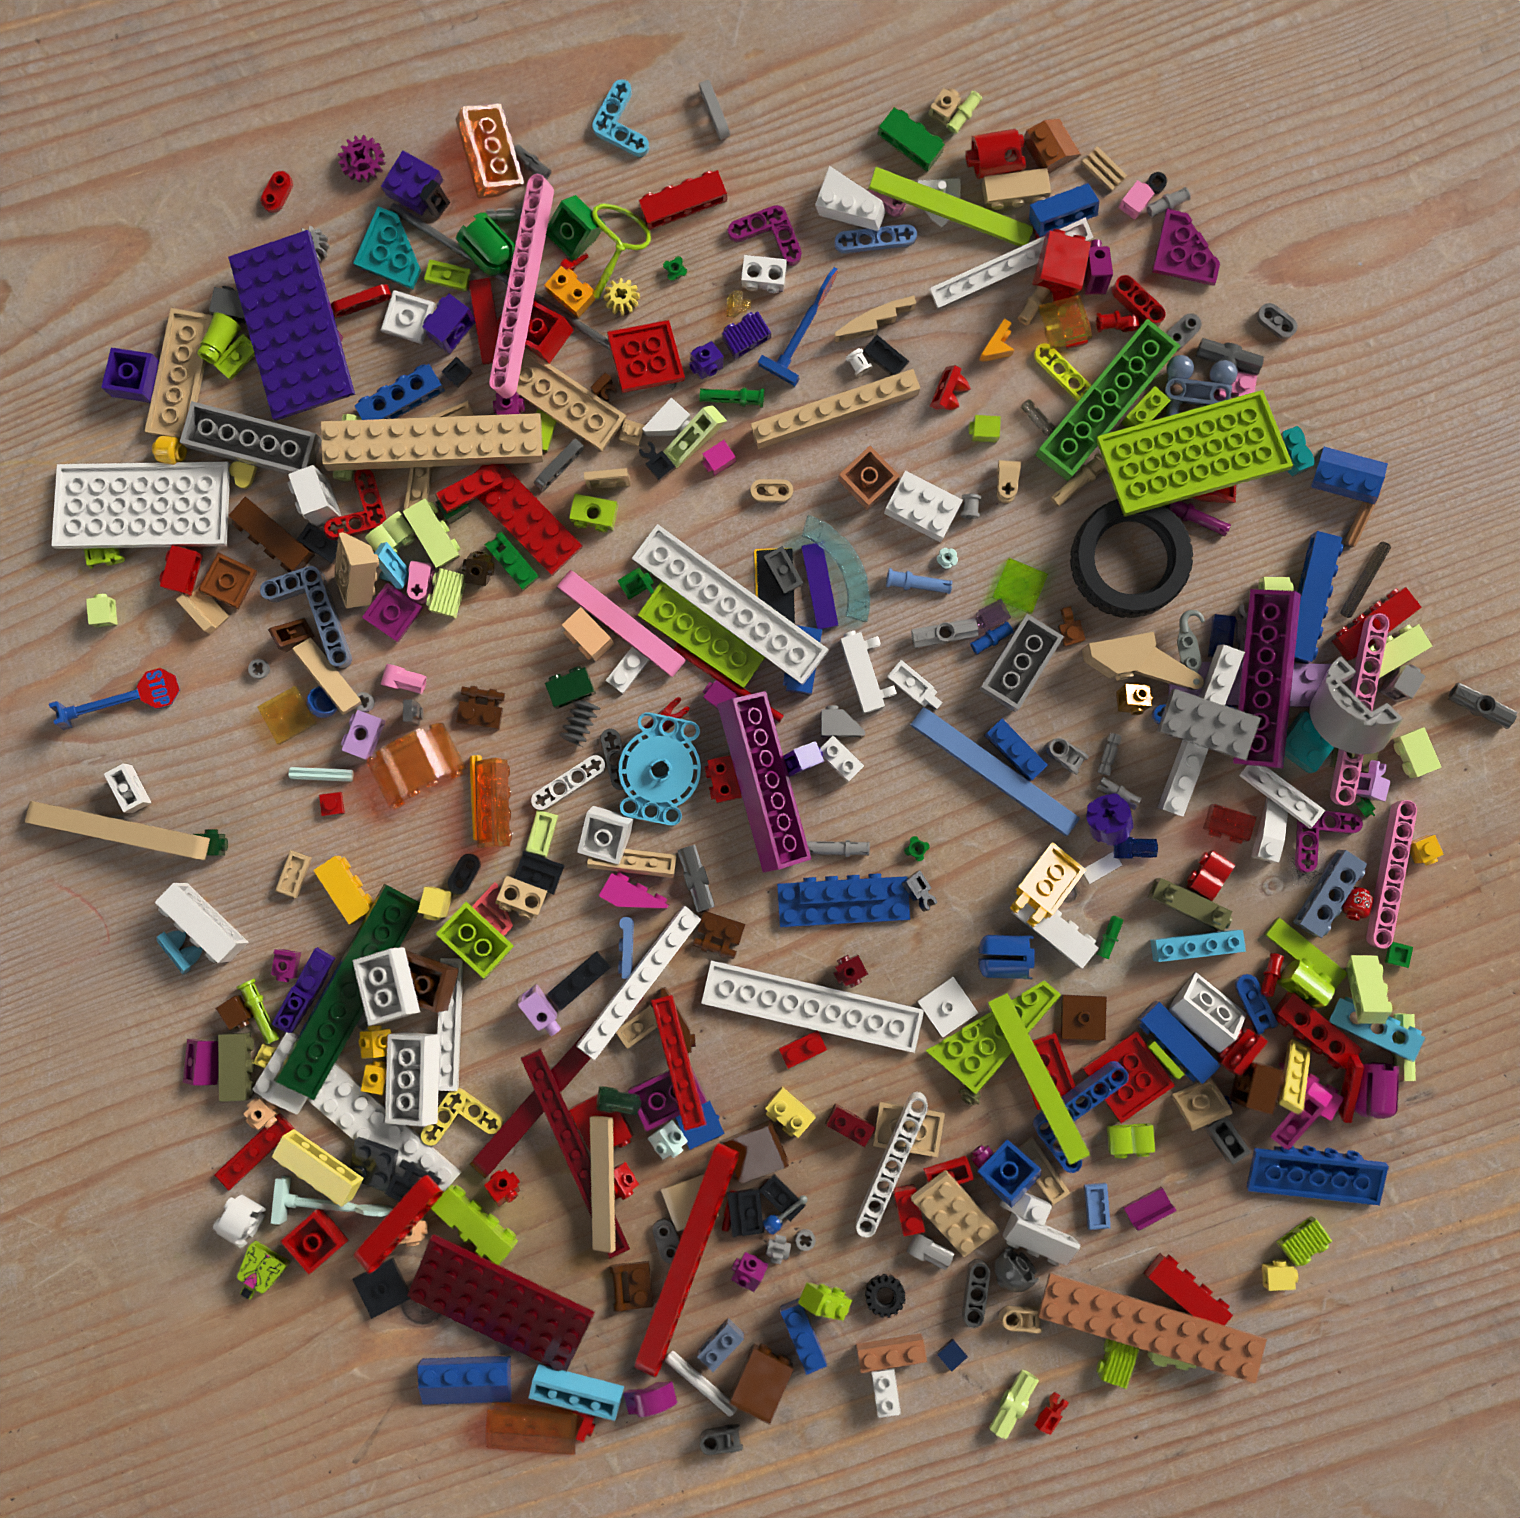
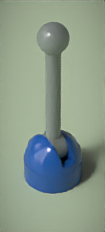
M801 1195L799 1201L780 1216L773 1214L764 1219L763 1225L765 1229L772 1235L776 1234L782 1227V1219L801 1204H806L807 1197Z

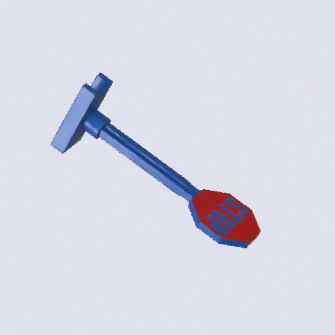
M834 267L827 275L814 304L808 309L783 355L779 356L777 362L764 355H761L758 360L759 367L796 387L800 379L798 374L788 369L791 363L790 359L814 319L818 306L830 291L838 273L837 268Z
M162 668L146 671L139 681L137 689L134 691L76 707L74 705L65 707L58 701L48 704L56 712L57 719L53 720L54 724L66 730L72 728L71 719L78 718L79 715L140 699L155 709L170 706L179 694L180 688L175 675Z

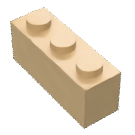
M1043 168L985 176L982 182L985 209L1000 210L1005 206L1016 208L1027 203H1035L1049 198L1051 188L1048 169Z

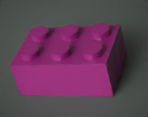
M692 1068L702 1105L707 1102V1097ZM669 1069L629 1088L628 1093L646 1131L680 1115Z

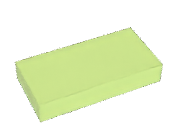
M540 810L536 811L526 852L547 857L559 815Z

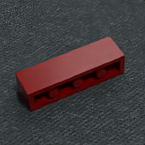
M707 171L701 177L695 179L688 178L677 186H667L661 192L644 195L642 199H639V206L648 229L652 230L727 202V192L719 171Z
M1407 587L1400 590L1397 588L1386 594L1388 599L1382 603L1380 600L1369 607L1371 611L1368 614H1360L1352 620L1354 623L1349 628L1344 626L1335 633L1337 637L1332 640V643L1346 661L1357 657L1363 623L1368 616L1384 614L1388 617L1389 633L1422 608ZM1375 618L1372 625L1376 630L1380 628V621ZM1370 640L1368 647L1372 646L1375 642Z
M1159 1253L1144 1271V1274L1191 1315L1226 1325L1233 1317V1314L1228 1311L1230 1306L1221 1298L1218 1300L1214 1299L1211 1296L1213 1291L1202 1283L1199 1286L1195 1283L1196 1277L1186 1268L1184 1271H1181L1177 1267L1179 1262L1168 1254L1165 1257Z

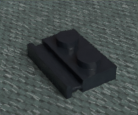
M523 851L514 879L555 895L565 865Z
M759 1188L727 1192L732 1237L764 1233Z

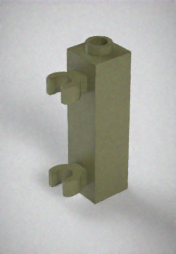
M1163 878L1155 879L1147 897L1218 931H1224L1225 928L1228 929L1233 919L1231 917L1233 911Z

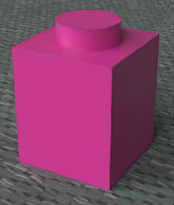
M725 440L702 453L704 459L702 461L703 466L708 473L712 471L714 476L736 462V457Z

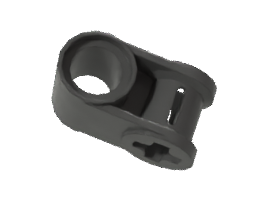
M729 1424L723 1427L704 1430L700 1435L702 1452L706 1455L741 1451L743 1444L740 1443V1425ZM707 1438L716 1440L712 1446L706 1445L704 1441Z

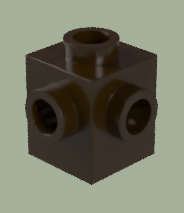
M474 551L463 560L462 571L465 572V583L486 586L490 581V576L494 574L495 563H492V555H486L483 551Z

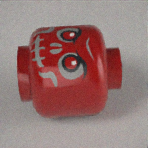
M1353 887L1354 889L1351 890L1342 905V911L1348 919L1359 921L1370 915L1374 900L1368 890Z

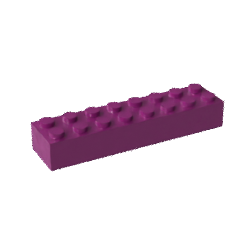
M1250 589L1238 710L1261 719L1246 760L1233 758V764L1284 768L1301 594L1296 591Z
M766 691L718 703L717 706L762 872L775 871L811 860Z

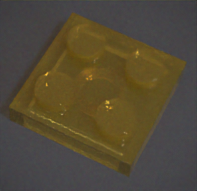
M293 686L257 706L278 745L317 724L297 686Z

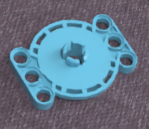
M644 712L637 719V724L643 732L637 734L627 743L619 760L618 772L620 782L628 797L620 802V810L624 816L666 825H676L682 819V813L677 806L691 797L700 780V758L694 745L690 742L699 736L700 729L693 721ZM644 716L653 718V725L650 728H644L641 725V720ZM667 720L673 721L675 725L674 730L670 733L665 732L662 728L663 723ZM693 725L696 728V733L692 737L685 736V726ZM645 734L648 736V737L645 738V739H642V737H641V736H643V735H645ZM638 739L639 742L633 747L631 752L628 751L630 745ZM688 743L689 747L685 748L683 744ZM692 750L696 757L697 764H693L692 758L689 754V752H691ZM627 755L626 768L622 769L624 756ZM663 761L668 766L667 773L662 777L654 776L651 767L655 763ZM693 769H697L696 780L692 783ZM622 774H627V779L630 783L628 787L624 783ZM688 786L692 787L689 793L684 798L680 797V795L686 791ZM632 790H634V791L636 792V793L633 794V795L630 793V791H632ZM677 798L678 802L673 803L672 800ZM627 801H633L636 805L635 810L631 813H627L623 809V805ZM649 805L657 808V813L653 817L645 815V808ZM674 809L678 812V817L675 821L666 819L668 810Z

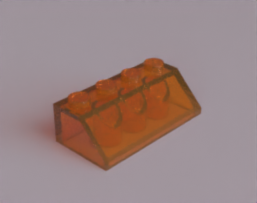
M502 104L461 107L455 121L477 198L498 197L522 186L524 181Z
M488 758L475 761L477 848L510 847L512 832L509 826V821L511 820V810L509 808L511 790L508 786L510 767L506 759Z
M492 1402L487 1409L485 1431L487 1448L575 1455L579 1415L574 1414L573 1410L564 1407Z

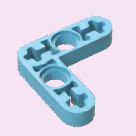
M620 79L613 84L593 121V130L599 138L636 157H643L649 151L647 138L618 123L632 95L630 83L627 80ZM623 87H625V88H626V93H625V92H622V93H621V95H620V97H619V98H620V101H619V100L617 99L618 96H619V91H618V89H621V90H622ZM610 104L618 106L617 112L612 114L607 112L606 109ZM605 117H606V118H607V121H606V128H607V129L603 128V129L600 131L598 125H601V126H602V125L604 124V122H605ZM618 132H624L627 137L624 141H618L615 135ZM642 142L644 148L640 147L637 150L635 144L639 145Z

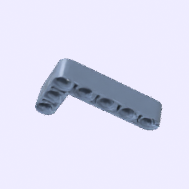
M308 566L262 583L260 594L265 599L274 603L306 593L329 662L340 669L350 666L352 656L326 578L316 567ZM312 573H317V579L314 582H309V576ZM296 580V587L289 589L290 581ZM276 587V593L273 596H269V589ZM324 593V599L317 603L315 599L317 594ZM326 613H330V620L326 623H323V615ZM332 633H337V640L334 643H330L329 636ZM339 653L344 654V660L341 663L336 662V656Z

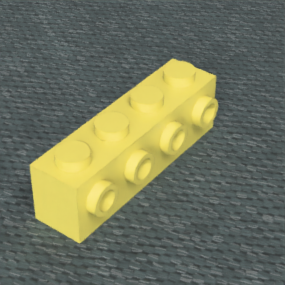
M294 1129L282 1136L272 1155V1158L278 1161L281 1166L288 1168L299 1179L306 1181L316 1191L323 1193L333 1203L341 1207L354 1198L364 1179Z

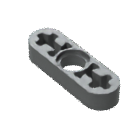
M577 439L571 441L535 479L534 484L541 491L546 490L581 454L585 446Z
M606 729L601 734V743L611 784L617 790H624L623 786L615 783V780L618 779L617 772L612 773V769H619V765L614 766L610 763L612 754H622L624 748L621 736L615 729ZM608 733L617 736V739L614 740V746H620V750L614 749L607 752V748L611 749L610 742L605 741ZM624 756L623 763H622V767H625V768H626V756ZM627 779V781L624 782L626 787L630 785Z

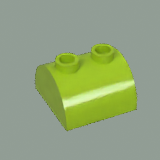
M1296 959L1280 973L1281 979L1277 983L1287 992L1295 993L1312 1008L1327 1006L1335 992V988L1329 984L1332 981L1331 978L1322 972L1319 975L1312 970L1314 964L1307 959H1302V961Z

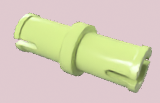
M971 91L964 103L957 107V112L946 125L952 133L957 134L965 121L972 117V112L979 102L982 101L981 95Z

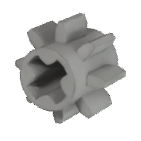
M775 1235V1240L769 1239L766 1256H770L771 1263L781 1265L783 1259L788 1260L791 1243H786V1237Z

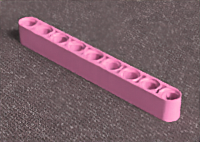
M1384 614L1368 616L1363 623L1354 669L1356 673L1353 676L1350 690L1371 712L1373 711L1389 629V619ZM1375 618L1380 621V628L1378 630L1372 625ZM1370 640L1376 643L1374 651H1371L1368 647ZM1366 661L1372 665V670L1369 673L1364 670ZM1362 683H1365L1368 687L1366 694L1360 692V685ZM1339 749L1330 792V798L1335 804L1348 806L1354 802L1364 754H1355L1350 759L1346 751ZM1346 768L1351 771V777L1348 780H1345L1343 777V771ZM1341 790H1345L1347 793V798L1344 801L1339 799V792Z

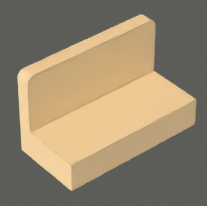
M199 587L192 592V596L184 594L176 599L178 603L209 634H212L229 619V615L213 597L198 590Z

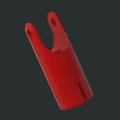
M677 697L658 714L681 719L689 712L690 708L686 706L678 713L671 714L673 709L681 702V698ZM653 718L643 727L650 728L653 725ZM671 720L665 721L662 725L665 732L674 725V722Z

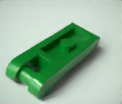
M500 531L496 534L497 537L494 540L488 541L484 545L524 591L539 576ZM503 543L506 548L499 553L496 548Z

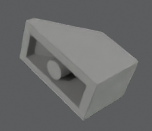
M826 706V709L821 710V737L865 736V730L843 709H838V706Z

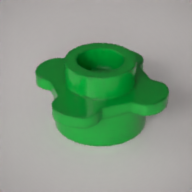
M676 256L674 260L663 263V268L667 270L669 280L674 281L682 276H686L687 269L683 266V259L680 256Z
M1361 797V801L1356 803V805L1366 818L1370 815L1374 817L1375 814L1372 811L1376 808L1369 799L1364 801Z
M913 836L910 838V844L904 849V852L907 856L915 857L916 861H922L930 845L928 842L919 840L917 836Z

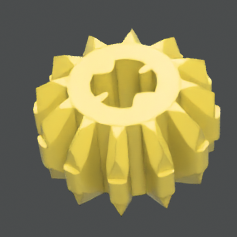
M619 278V283L616 284L612 280V287L605 288L607 294L603 298L605 301H608L606 307L608 309L612 308L613 314L620 310L621 315L624 316V310L632 313L631 306L638 307L636 300L640 298V294L636 292L638 290L636 285L631 286V280L628 279L623 283V279ZM621 294L623 297L625 296V299L618 296Z

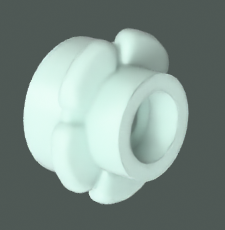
M952 548L941 549L937 556L938 564L945 569L955 566L958 562L957 552Z

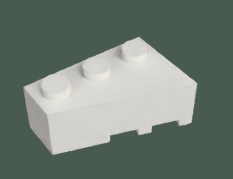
M829 166L815 204L819 216L879 231L885 215L882 200Z

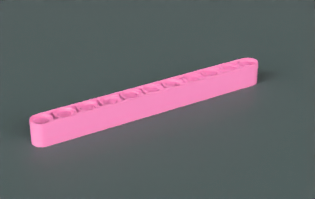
M534 174L527 182L489 380L490 387L506 399L512 397L517 390L554 195L553 187L541 174Z

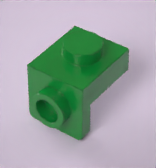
M640 568L617 580L628 599L633 598L648 589L650 594L654 593L651 587L654 584L648 572L644 574Z

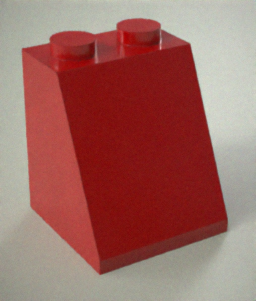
M1053 229V231L1050 230L1045 235L1032 285L1073 296L1082 290L1091 242L1085 241L1086 238L1083 236L1073 235L1071 237L1065 235L1066 232L1063 230Z

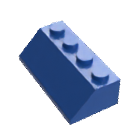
M511 1356L423 1358L418 1364V1389L422 1404L511 1402Z

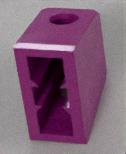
M1095 239L1090 241L1091 245L1084 276L1085 295H1105L1113 277L1110 248L1102 246V241Z

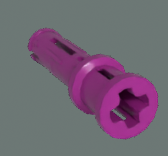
M1178 501L1166 506L1176 516L1180 517L1182 521L1187 522L1190 520L1224 537L1231 527L1230 523L1195 509L1192 503L1186 504Z

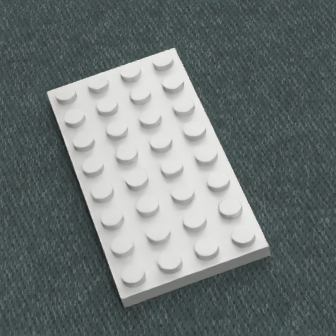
M177 462L174 465L167 463L57 464L52 547L54 549L171 547V545L178 547L227 546L229 462Z

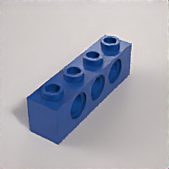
M423 364L416 367L413 373L398 377L395 383L380 387L377 393L372 396L362 397L354 406L362 420L396 419L443 393L445 390L430 364ZM422 382L420 389H413L415 383ZM397 393H404L402 399L394 400ZM379 403H385V407L381 411H376V406Z

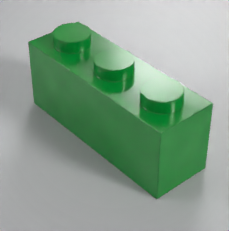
M894 107L878 128V136L926 172L931 169L943 153L945 144L942 139L926 131V128L921 123L910 119L904 110H898Z

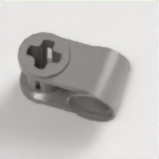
M1062 738L1050 740L1046 745L1047 754L1075 775L1079 773L1078 769L1084 760L1089 758L1085 752ZM1055 742L1062 746L1060 754H1056L1053 751Z

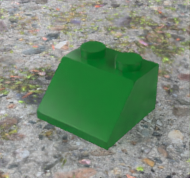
M577 195L561 200L548 223L546 235L573 261L597 240L602 230L594 222L592 210Z

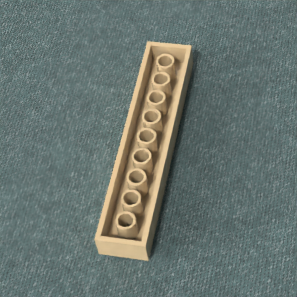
M540 413L321 421L322 462L327 471L543 462Z

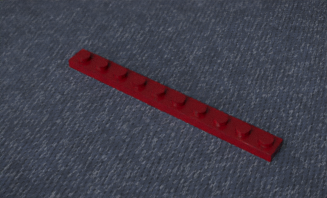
M540 1048L522 1056L521 1061L592 1218L591 1159L544 1053ZM616 1215L615 1251L607 1252L610 1259L630 1250Z

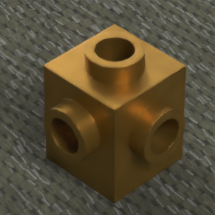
M1134 682L1125 684L1116 691L1118 712L1141 715L1152 706V695L1148 685Z

